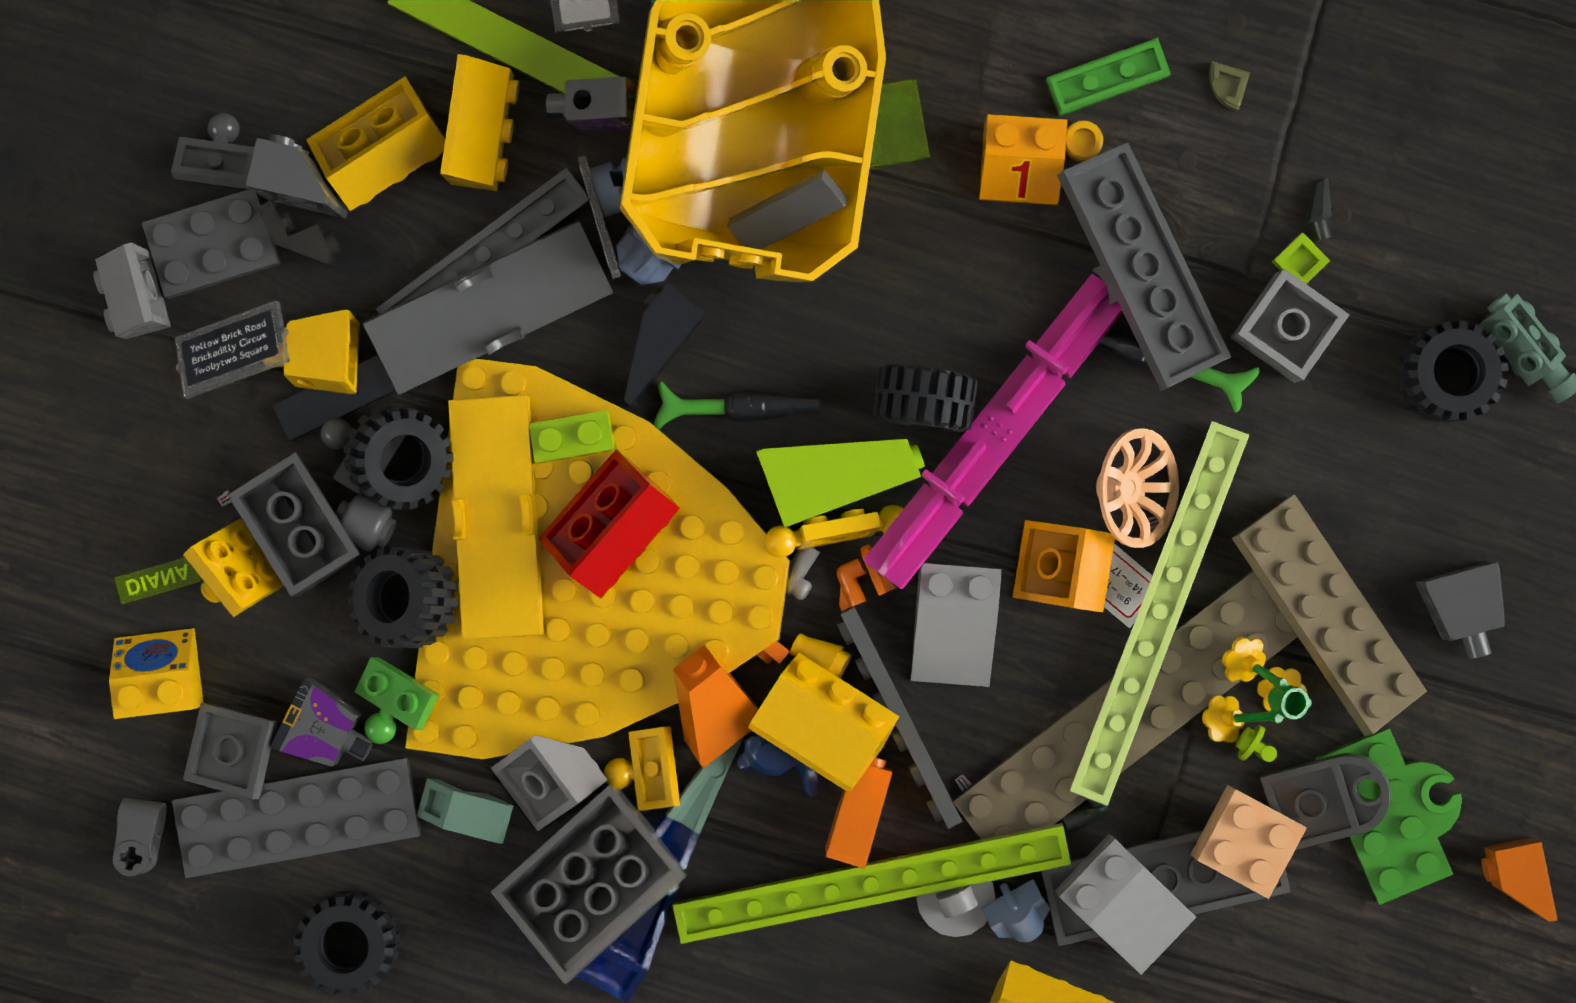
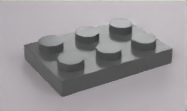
M251 189L142 222L166 299L281 264L260 195Z

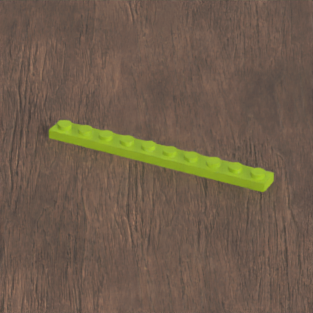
M1063 823L868 862L865 869L849 866L677 901L673 903V910L680 941L683 944L1071 865Z

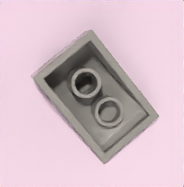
M922 564L918 574L910 681L990 686L1002 569Z
M1110 834L1054 890L1059 898L1141 975L1196 918L1191 911Z

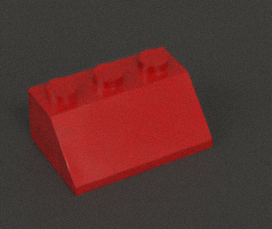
M616 449L539 536L538 540L571 578L601 599L617 583L619 577L634 560L644 552L656 535L669 524L680 507L655 482Z

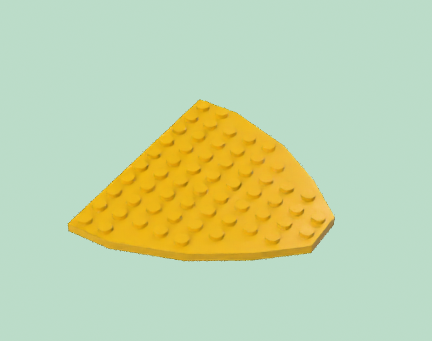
M473 359L457 367L453 400L528 395L530 396L531 423L608 410L615 449L620 451L655 482L680 509L672 517L669 524L656 535L644 552L634 560L619 577L617 583L601 599L571 578L538 540L544 634L462 639L457 541L452 540L454 519L450 499H454L453 473L451 472L450 478L443 476L441 484L445 487L440 492L432 555H438L444 559L443 566H449L454 574L450 579L451 581H457L458 590L454 591V598H459L458 607H453L452 613L456 615L454 622L445 625L448 632L443 637L436 636L437 642L432 645H423V648H419L415 680L438 693L439 697L423 730H414L408 726L405 748L487 759L509 755L535 735L567 744L605 737L679 703L673 669L704 644L730 673L780 639L790 560L787 556L775 557L771 555L765 547V536L767 533L733 493L651 422L539 367ZM449 424V432H448V437H449V439H450V424ZM450 445V446L446 447V448H447V451H449V452H451V445ZM614 451L539 464L535 463L534 460L538 538ZM447 462L446 468L452 470V462Z

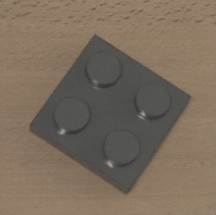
M201 703L183 780L249 799H260L271 752L270 746L274 739L278 721L211 703Z

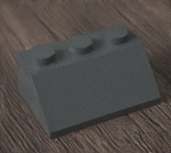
M270 134L269 140L256 139L245 186L270 202L346 219L347 209L326 179L319 164L309 157L310 152L302 150V146L294 143L295 140L280 135Z
M297 452L228 494L231 502L291 597L301 596L333 576L360 555Z

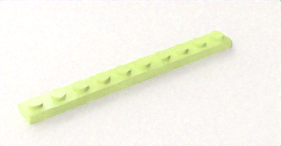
M1213 421L1211 422L1071 786L1070 792L1105 806L1109 804L1249 434Z

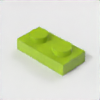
M608 410L529 423L534 460L537 464L616 450Z

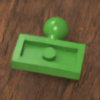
M380 657L370 658L355 690V693L381 708L379 713L371 715L366 720L364 726L366 737L375 744H385L394 737L396 733L394 717L414 730H423L439 697L438 693Z

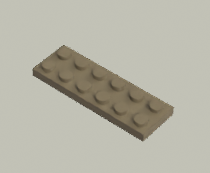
M1295 494L1284 499L1232 537V540L1364 736L1377 732L1427 692Z

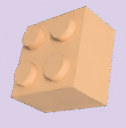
M1227 785L1190 855L1197 861L1269 899L1307 827Z

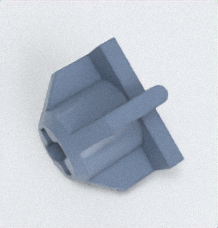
M631 225L616 245L619 269L640 285L664 281L673 268L679 269L682 265L654 256Z
M1032 879L1014 890H1011L1006 883L1002 884L1000 888L1003 896L982 907L990 928L998 938H1014L1019 942H1030L1036 939L1043 931L1044 919L1050 910L1036 882Z

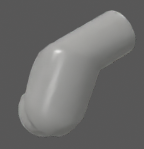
M814 547L798 550L791 560L786 587L788 596L793 595L796 599L803 600L809 594L812 585L804 577L820 553Z

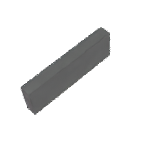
M822 170L730 217L727 227L744 247L762 249L846 207L848 198L827 172Z

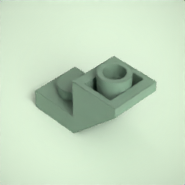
M427 778L417 817L445 830L503 844L513 805L488 793L465 792L439 779Z

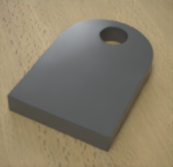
M1342 753L1262 774L1260 777L1269 807L1307 827L1295 850L1367 832L1383 820L1391 802V786L1384 770L1372 759L1356 753ZM1364 779H1372L1379 784L1381 793L1373 799L1365 798L1358 790V783Z

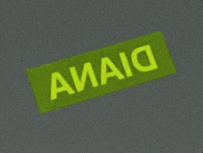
M186 558L114 578L121 604L201 582L199 574Z

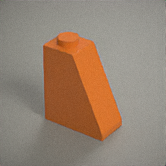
M704 644L673 669L684 741L703 768L751 731L748 726L759 710L749 694L728 673Z
M876 757L850 793L843 789L825 845L826 857L865 869L892 776V770L885 767L886 760Z

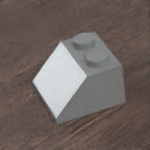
M128 243L95 259L98 270L93 272L94 281L99 293L104 294L108 308L104 309V318L110 332H115L116 337L129 339L171 327L156 268L149 250L134 243Z

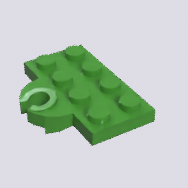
M1388 727L1314 758L1319 760L1342 753L1360 754L1375 761L1384 770L1389 779L1391 802L1383 820L1367 832L1349 836L1379 905L1453 875L1438 837L1449 831L1458 819L1462 804L1461 793H1450L1444 802L1438 804L1431 802L1429 798V790L1433 784L1438 782L1449 784L1454 780L1449 772L1430 761L1414 760L1405 763ZM1364 779L1358 783V790L1365 798L1373 799L1381 793L1379 784L1372 779Z

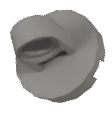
M992 881L916 896L919 913L927 925L942 935L952 937L970 935L983 927L987 919L982 907L996 899Z

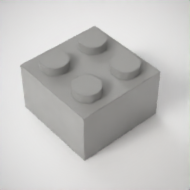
M1282 269L1274 274L1230 338L1286 378L1296 383L1305 379L1349 314L1290 272Z

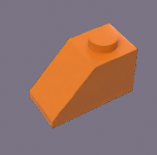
M1525 838L1485 846L1486 858H1482V869L1487 882L1491 881L1492 886L1537 916L1549 922L1558 921L1542 842L1533 838Z

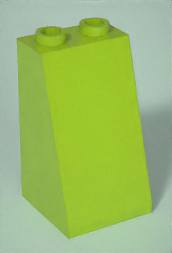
M907 439L764 448L756 451L784 527L921 477L919 469L925 467L917 444L910 447Z

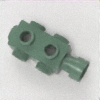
M1505 293L1487 307L1490 314L1480 325L1484 327L1485 334L1492 333L1497 338L1493 344L1497 347H1503L1504 356L1509 361L1512 371L1521 377L1528 386L1542 378L1549 386L1547 392L1557 404L1575 394L1576 374L1574 372L1569 373L1562 365L1561 361L1566 355L1559 347V340L1554 334L1547 332L1536 318L1533 306L1523 301L1518 294L1510 298ZM1516 311L1524 313L1526 319L1519 318ZM1540 342L1547 343L1550 350L1544 349Z

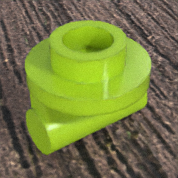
M1258 725L1254 729L1247 727L1240 735L1235 746L1240 749L1237 757L1242 761H1245L1253 751L1258 758L1267 762H1271L1277 757V751L1274 747L1260 742L1265 733L1263 726Z

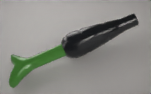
M1107 332L1097 344L1152 372L1136 338ZM1259 367L1246 372L1229 374L1208 368L1190 378L1223 389L1229 398L1234 412H1238L1242 405L1241 392L1259 375Z
M660 381L658 383V393L663 404L656 415L653 425L660 430L667 422L681 415L725 414L731 421L747 422L802 413H820V397H797L778 393L733 391L725 399L685 400L676 396Z

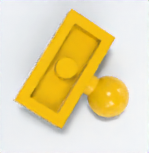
M658 727L628 732L632 764L623 758H616L608 762L604 769V776L607 778L606 783L622 790L629 787L634 781L638 811L680 806L671 727Z

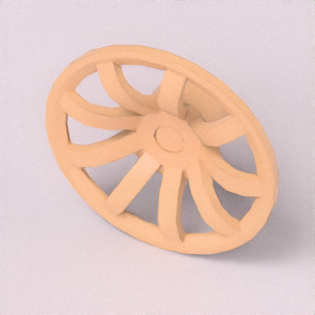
M1145 428L1131 429L1114 441L1104 459L1096 484L1097 496L1106 526L1113 537L1123 545L1144 548L1154 544L1167 531L1177 508L1179 476L1174 455L1162 436ZM1141 438V450L1134 459V451L1128 441ZM1153 443L1159 449L1160 455L1150 464L1143 466L1151 453ZM1121 449L1124 455L1123 466L1111 467L1115 455ZM1165 465L1167 466L1169 482H1145L1146 478L1163 469ZM1145 492H1169L1166 509L1164 510L1159 504L1145 497ZM1118 508L1123 512V522L1120 528L1114 523L1110 512ZM1141 508L1148 510L1159 520V524L1152 532L1150 531V523ZM1133 517L1140 527L1139 538L1127 536L1133 526Z

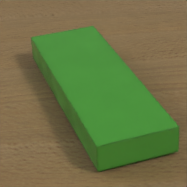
M1158 38L1052 75L1047 77L1045 81L1057 114L1062 116L1168 78L1171 73Z

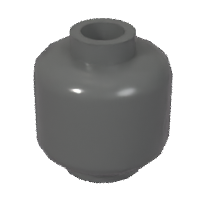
M364 494L356 495L350 502L343 500L335 513L354 545L366 552H373L378 547L384 548L396 526V520L392 519L391 508L375 502Z

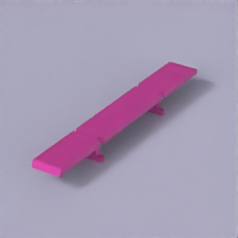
M1092 273L1038 342L1035 344L1029 340L1026 343L1025 348L1032 353L1033 358L1026 355L974 420L971 429L962 435L934 472L931 473L925 470L922 473V478L929 482L930 487L925 483L863 559L866 564L898 588L903 589L961 517L963 512L958 508L959 505L963 503L969 507L1066 385L1061 377L1064 374L1069 378L1074 375L1123 313L1118 302L1109 306L1108 290L1102 279Z

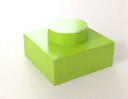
M1304 233L1299 234L1272 261L1279 270H1287L1305 284L1330 262Z

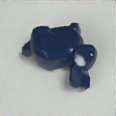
M756 734L744 740L745 752L739 756L737 761L739 770L748 771L752 769L761 775L778 777L795 769L801 774L804 792L808 796L816 797L818 792H824L828 789L825 777L760 735Z

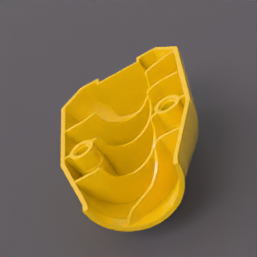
M879 0L654 1L648 15L619 207L654 256L679 265L694 260L714 262V259L729 260V265L734 267L752 269L755 266L757 279L810 282L858 248L886 61ZM832 68L838 73L839 79L834 76ZM822 170L827 172L848 198L846 207L762 249L744 247L727 227L730 217Z

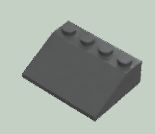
M609 785L495 887L491 893L561 981L567 984L687 875L647 819L638 811L622 790Z

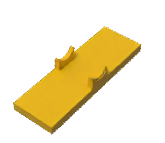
M530 396L448 400L451 452L453 453L454 499H450L454 519L452 540L457 541L462 639L544 634L534 458L529 423H531Z

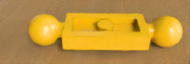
M889 505L883 508L879 515L878 512L865 514L864 509H855L842 513L841 519L827 521L826 516H817L803 521L804 525L796 531H792L784 526H775L765 536V547L775 557H786L794 551L795 547L797 550L870 537L878 531L885 533L903 511V508L898 505Z

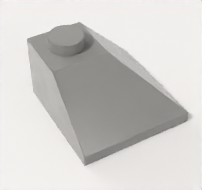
M537 735L530 738L491 767L492 771L537 831L577 805L607 781L598 764L584 748Z

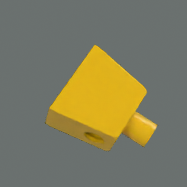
M340 310L289 321L286 325L285 343H277L278 355L265 359V364L267 367H284V376L294 386L299 388L356 394L360 323L349 310Z

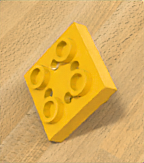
M241 518L191 546L183 554L204 580L201 584L203 596L214 603L221 601L233 617L284 586Z

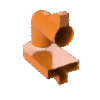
M870 544L860 548L863 559L872 549ZM860 558L839 566L836 572L841 585L839 602L841 611L866 601L857 577L867 574V569L879 596L897 588V586L865 563L864 565Z

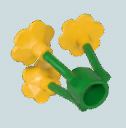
M1245 637L1237 638L1232 644V649L1224 653L1222 663L1226 667V678L1232 682L1240 679L1248 682L1258 674L1264 678L1258 683L1257 692L1263 697V707L1269 712L1242 713L1239 710V702L1235 697H1222L1220 695L1211 697L1208 703L1209 708L1203 712L1202 721L1209 728L1208 734L1212 741L1221 742L1224 740L1228 743L1235 742L1239 737V729L1244 726L1245 722L1272 721L1281 723L1284 717L1299 719L1304 716L1312 704L1306 687L1301 683V674L1293 668L1283 670L1280 667H1272L1267 670L1263 667L1266 661V656L1262 652L1263 642L1256 637H1252L1249 640Z

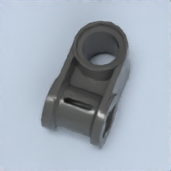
M128 797L123 798L117 815V834L113 853V864L120 874L136 876L151 871L156 866L161 835L166 821L167 808L165 803ZM135 851L136 855L142 856V862L136 864V860L130 858V852Z

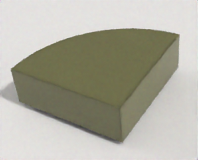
M1212 61L1209 68V82L1215 97L1228 109L1238 112L1250 72Z

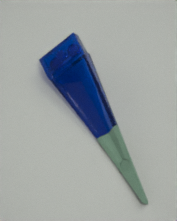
M743 738L708 766L699 769L679 795L680 806L670 807L654 828L684 872L717 793ZM680 882L576 976L628 1002L649 969Z

